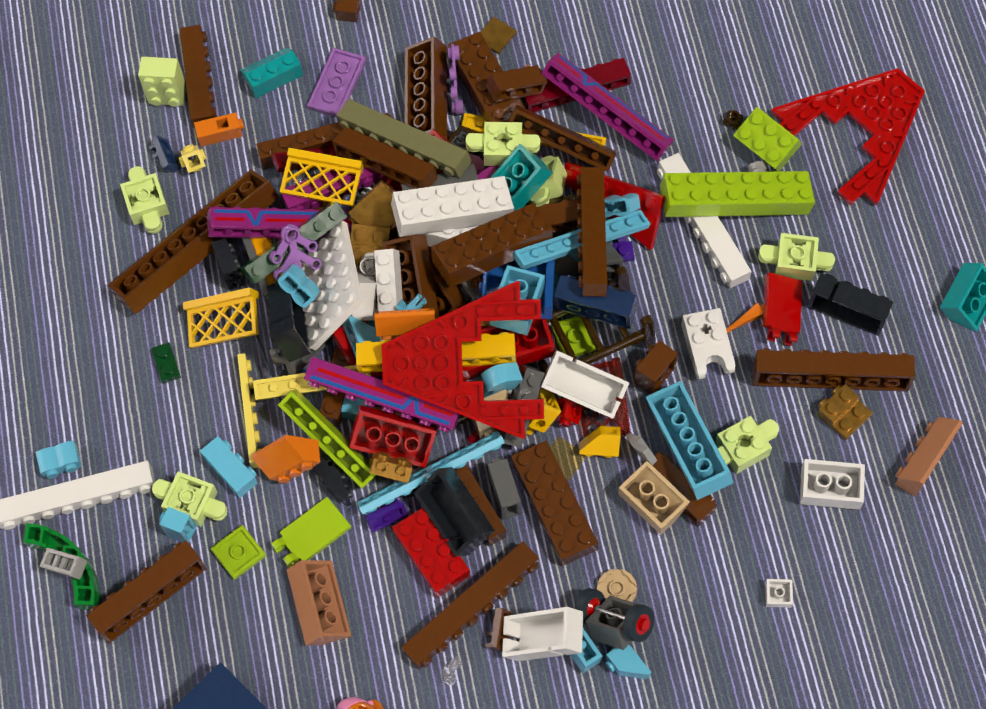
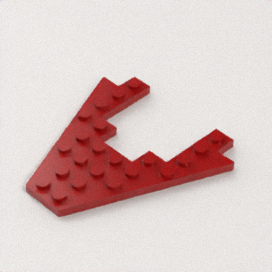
M899 68L775 107L771 110V114L781 122L780 125L794 136L799 134L821 114L834 125L846 115L850 116L873 136L862 146V150L872 157L873 160L842 186L837 194L850 206L862 195L877 205L925 90Z
M515 281L381 344L383 385L519 438H525V420L544 419V398L484 400L483 380L463 381L462 342L482 341L481 321L541 319V300L520 299V281Z

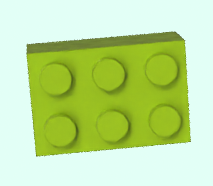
M758 107L753 110L733 135L777 172L785 166L802 145L798 138Z

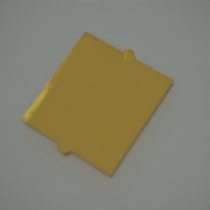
M560 436L550 447L565 478L570 480L574 473L580 469V465L587 456L579 454L577 447Z

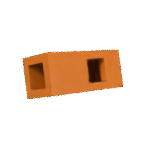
M237 112L194 122L201 147L243 137L242 129H245L242 118L238 119Z

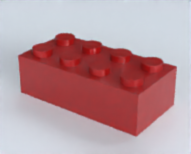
M359 405L349 438V448L371 454L373 452H385L390 457H404L409 462H412V465L426 468L437 430L433 424L430 427L420 424L419 420H408L400 417V415Z
M421 508L392 527L394 536L436 598L471 577L470 569L461 556L455 557L446 543L449 539L442 537L424 508Z

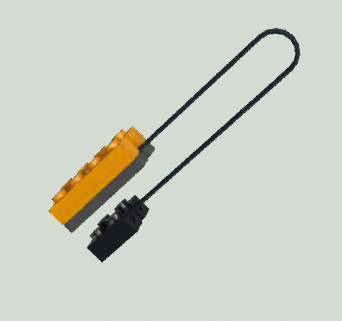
M226 237L211 242L228 290L237 287L240 290L243 285L241 278H244L232 243L228 244ZM242 238L250 261L272 245L270 238ZM274 271L258 282L267 307H269L266 300L267 286L278 282L273 276ZM246 303L244 306H245L246 311H247V313H248V312H249V308H248V305H247V303ZM255 335L270 377L274 378L259 335ZM308 393L311 404L314 406L313 397L311 393Z

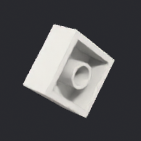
M767 579L765 582L766 607L791 608L793 605L792 580Z

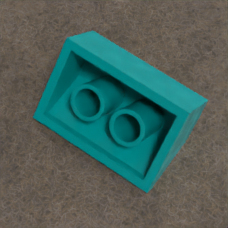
M288 47L240 70L255 98L303 76L300 61L293 50Z
M519 144L491 178L505 176L515 211L526 205L553 172L541 159L522 144Z
M963 263L940 309L949 320L974 332L978 331L986 315V267L982 263Z

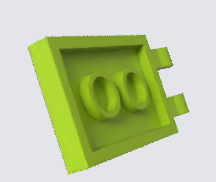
M326 497L279 533L282 538L275 540L271 545L277 553L281 552L285 547L292 552L283 558L285 564L290 568L300 560L312 559L349 531L351 525L330 499Z

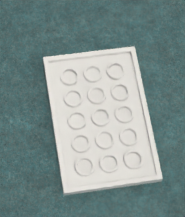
M344 221L334 226L327 236L321 239L315 252H309L308 256L316 257L321 261L322 265L318 270L312 269L303 261L301 262L306 278L315 282L320 290L314 301L303 308L306 316L305 324L308 330L309 346L315 351L363 303L348 225ZM314 261L313 266H316L317 261Z

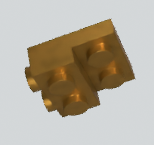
M352 223L350 240L356 267H360L361 258L365 253L383 250L382 243L389 241L390 227Z
M845 384L842 388L838 385L831 394L833 396L829 400L824 398L819 403L817 415L846 441L872 416L873 412L859 401L860 396Z
M385 452L370 453L368 462L371 474L405 483L409 482L413 468L412 462H409L407 458L390 457Z

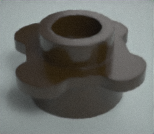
M729 110L726 113V118L723 119V125L731 126L735 130L739 129V124L743 121L744 117L738 111Z

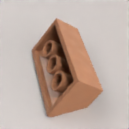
M938 417L935 423L931 421L925 430L928 432L925 438L921 436L915 445L918 447L916 452L911 451L905 461L908 462L906 467L903 468L901 466L895 477L898 479L895 485L916 497L963 422L944 417Z
M301 560L288 568L287 574L305 645H324L352 636L332 561Z

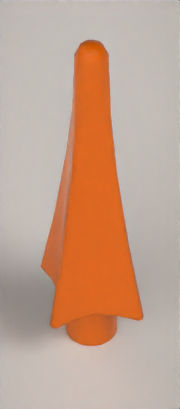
M757 302L743 316L726 328L727 333L747 323L763 318L764 303L759 306Z

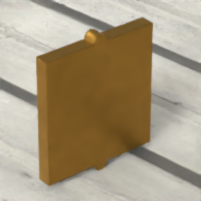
M495 17L481 31L490 49L498 54L501 53L517 33V30Z

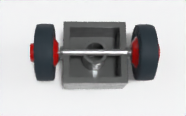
M593 588L584 589L575 602L574 609L583 611V624L587 625L591 638L598 642L624 650L632 641L643 642L652 632L654 613L646 605L636 604L611 595L605 600L603 593Z

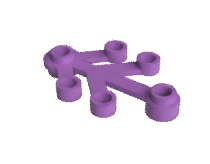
M451 44L452 48H448V57L452 59L453 63H449L450 80H454L450 81L451 98H455V102H452V113L459 115L463 114V101L458 100L455 64V60H460L459 45L454 46V44Z
M293 224L286 225L281 231L282 241L276 251L271 252L269 255L270 261L279 264L283 259V253L289 245L290 252L281 268L276 269L273 273L277 281L279 279L278 274L280 272L283 273L292 263L302 269L300 260L307 263L314 270H318L322 265L318 258L310 257L298 250L296 242L304 245L305 249L309 252H315L318 244L312 239L308 240L301 236L297 226ZM292 231L291 236L288 237V232ZM313 243V247L309 249V245ZM278 254V259L274 260V256ZM314 261H317L316 266H313Z

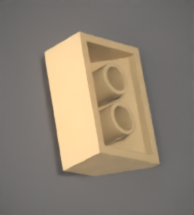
M648 461L619 487L618 492L660 535L677 520L690 503Z

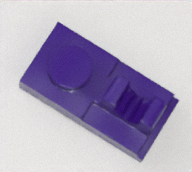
M395 498L394 503L390 505L383 504L384 508L382 507L365 515L371 532L374 533L407 517L404 503Z

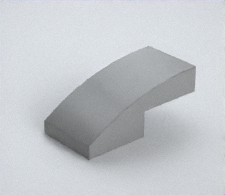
M629 433L627 435L629 443L644 462L648 461L653 466L657 459L640 436Z

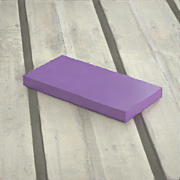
M333 47L307 104V109L337 118L336 115L353 93L367 61L366 57Z

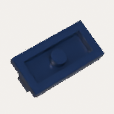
M157 135L154 136L153 144L149 147L151 151H156L153 158L160 160L159 163L163 169L172 172L178 171L180 167L168 139Z

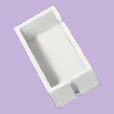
M555 350L541 387L613 419L620 405V402L615 400L616 396L621 399L623 398L629 382L576 358L573 362V357Z
M562 607L504 616L503 635L520 639V642L504 638L502 657L515 661L563 656L564 654L582 653L583 611Z

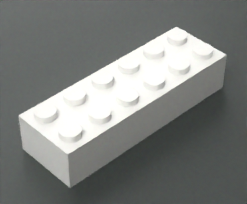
M505 176L393 192L391 201L399 237L483 225L514 211Z

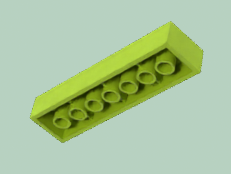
M808 171L664 173L659 185L661 195L665 196L663 204L665 217L809 215L815 204Z

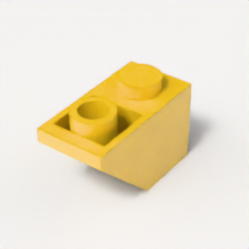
M598 427L580 441L579 454L588 457L594 455L606 458L619 457L620 427Z

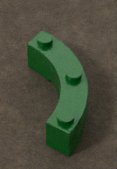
M26 523L23 543L30 549L46 551L47 548L81 557L87 561L81 579L72 578L74 605L80 610H91L94 606L101 605L99 581L87 556L63 534L46 526Z

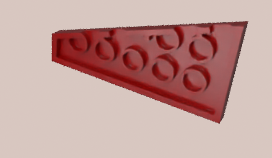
M567 162L564 165L567 172L565 184L577 192V189H580V186L576 184L577 175H580L581 166ZM604 175L605 198L611 195L623 196L628 193L639 195L641 207L639 210L648 219L650 226L648 229L630 235L649 250L653 249L665 196ZM613 215V216H610L609 218H610V219H613V218H616V217H619V216Z

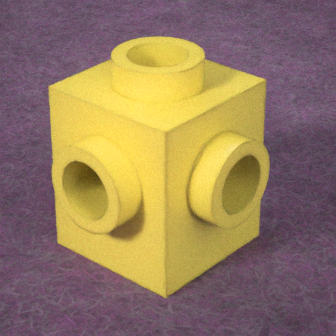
M187 145L180 151L181 157H179L182 168L186 167L188 173L197 172L206 167L203 161L206 159L203 149L199 150L197 145Z

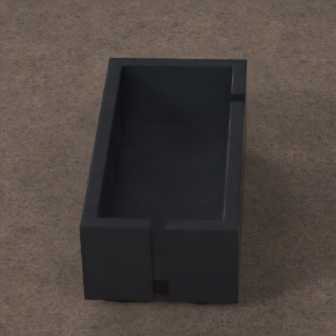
M821 273L807 308L879 336L893 301L885 296L873 294L868 289L853 286L848 281L839 282L833 275Z
M278 282L268 285L266 300L269 304L267 312L270 316L268 323L271 328L269 333L271 341L278 345L281 356H285L289 362L309 355L310 346L303 307L299 306L293 300L291 294L284 291Z
M453 467L438 468L427 479L428 482H424L414 494L444 539L460 537V539L448 540L446 542L455 557L470 555L495 530Z

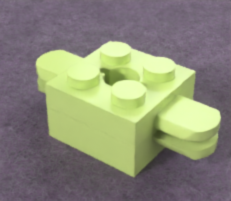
M485 122L484 134L469 133L466 136L465 145L469 152H484V166H501L519 144H522L532 153H537L540 149L541 141L538 135L522 134V122Z
M546 156L541 159L553 173L527 202L528 205L534 203L536 207H540L549 203L550 199H556L563 195L567 172L558 156Z
M133 167L128 172L130 181L120 184L130 217L134 225L143 223L148 233L156 234L162 229L160 217L170 214L156 173L147 175L142 167Z
M781 233L778 246L764 244L760 247L758 254L761 263L776 265L775 274L807 281H813L816 270L830 271L835 262V257L832 253L818 251V237Z
M749 416L718 433L715 443L726 465L730 464L734 472L738 474L770 455L772 447L769 441L777 437L779 426L772 419L757 425L753 418Z
M178 471L172 483L158 479L153 484L152 491L156 498L164 500L161 505L163 511L166 512L167 508L171 507L191 516L196 526L201 527L206 517L221 521L227 516V507L224 502L215 499L218 492L211 483Z

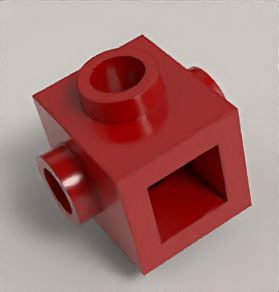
M567 398L556 399L561 413L555 421L559 422V425L562 427L579 425L583 407Z

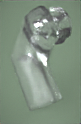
M458 656L454 657L442 668V680L445 685H453L456 681L455 670L463 664Z

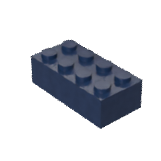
M560 275L554 294L556 310L631 329L637 310L636 295H633L631 291H618L612 286L607 285L606 297L583 296L582 288H579V280L576 277Z

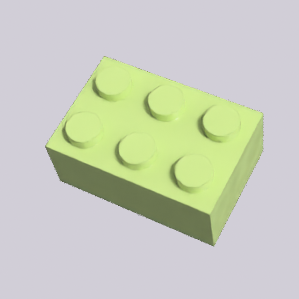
M141 57L138 77L148 103L155 106H184L187 86L178 59Z

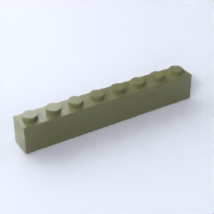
M351 99L346 101L336 115L342 128L348 127L352 130H357L361 134L386 143L395 149H400L404 153L416 156L425 162H430L435 166V170L439 169L450 177L455 176L460 179L472 162L467 150Z

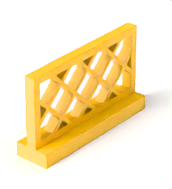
M288 148V159L280 194L328 203L337 201L339 205L354 206L360 176L364 169L362 161ZM291 163L299 164L302 169L292 174L290 171ZM317 167L320 173L311 178L307 170ZM333 170L339 176L329 181L325 174ZM305 172L309 180L300 185L296 177ZM348 174H355V181L347 184L343 177ZM323 176L327 183L318 188L314 181ZM294 179L298 187L293 190H286V184ZM341 179L345 187L336 192L332 184ZM312 183L316 190L310 194L305 193L302 188ZM330 186L334 194L324 197L321 191ZM349 190L351 193L350 201L342 200L339 195Z
M245 288L183 302V310L187 311L189 348L258 335L256 299H259V291ZM246 303H250L251 309L245 314L242 308ZM229 307H233L236 310L229 318L225 312ZM216 310L219 314L212 321L208 317L212 311ZM240 312L244 319L238 325L234 320ZM200 314L202 318L196 325L193 315ZM222 317L228 320L223 329L217 325ZM207 320L211 323V325L208 328V330L204 332L201 329V327ZM249 320L252 322V330L246 332L243 327ZM231 324L237 327L233 335L226 333ZM216 327L220 333L213 339L209 335ZM200 331L204 336L199 342H195V335Z

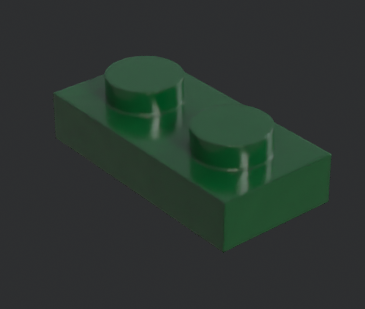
M170 342L151 348L162 383L181 378Z

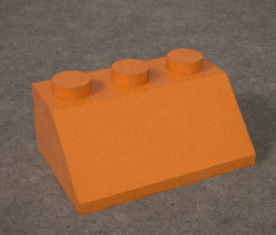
M434 308L375 312L376 337L381 336V340L393 339V335H402L435 319Z
M284 435L252 454V459L270 480H276L278 483H288L292 478L300 476L301 473L311 470L313 466L320 463L318 440Z

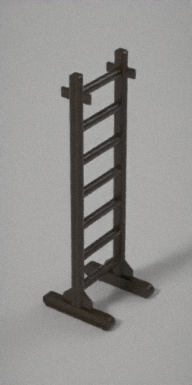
M625 266L617 268L615 270L616 280L607 285L612 286L618 291H631L629 274ZM560 310L552 311V319H546V321L551 323L565 353L573 357L572 361L574 362L577 357L557 319L568 313ZM646 315L640 319L641 329L632 335L629 334L627 328L617 326L623 340L604 348L590 319L580 316L597 352L580 359V361L587 364L596 362L632 344L643 342L646 348L656 344L654 321L651 315ZM538 360L542 371L546 373L548 368L546 360ZM460 415L456 426L472 420Z

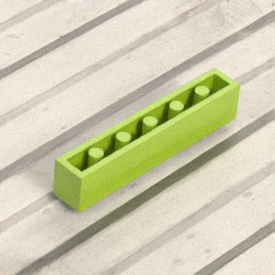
M297 389L292 390L278 404L311 439L318 440L319 447L362 489L376 476L369 472L368 460L358 450L349 448V441Z

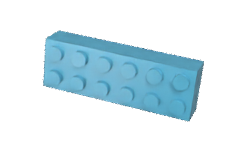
M681 381L676 382L647 396L646 400L649 409L696 499L699 500L733 484L731 472Z

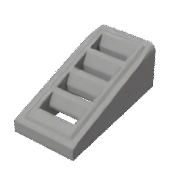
M47 548L39 567L75 579H81L87 561L75 555ZM53 555H56L51 566L50 563L53 558Z

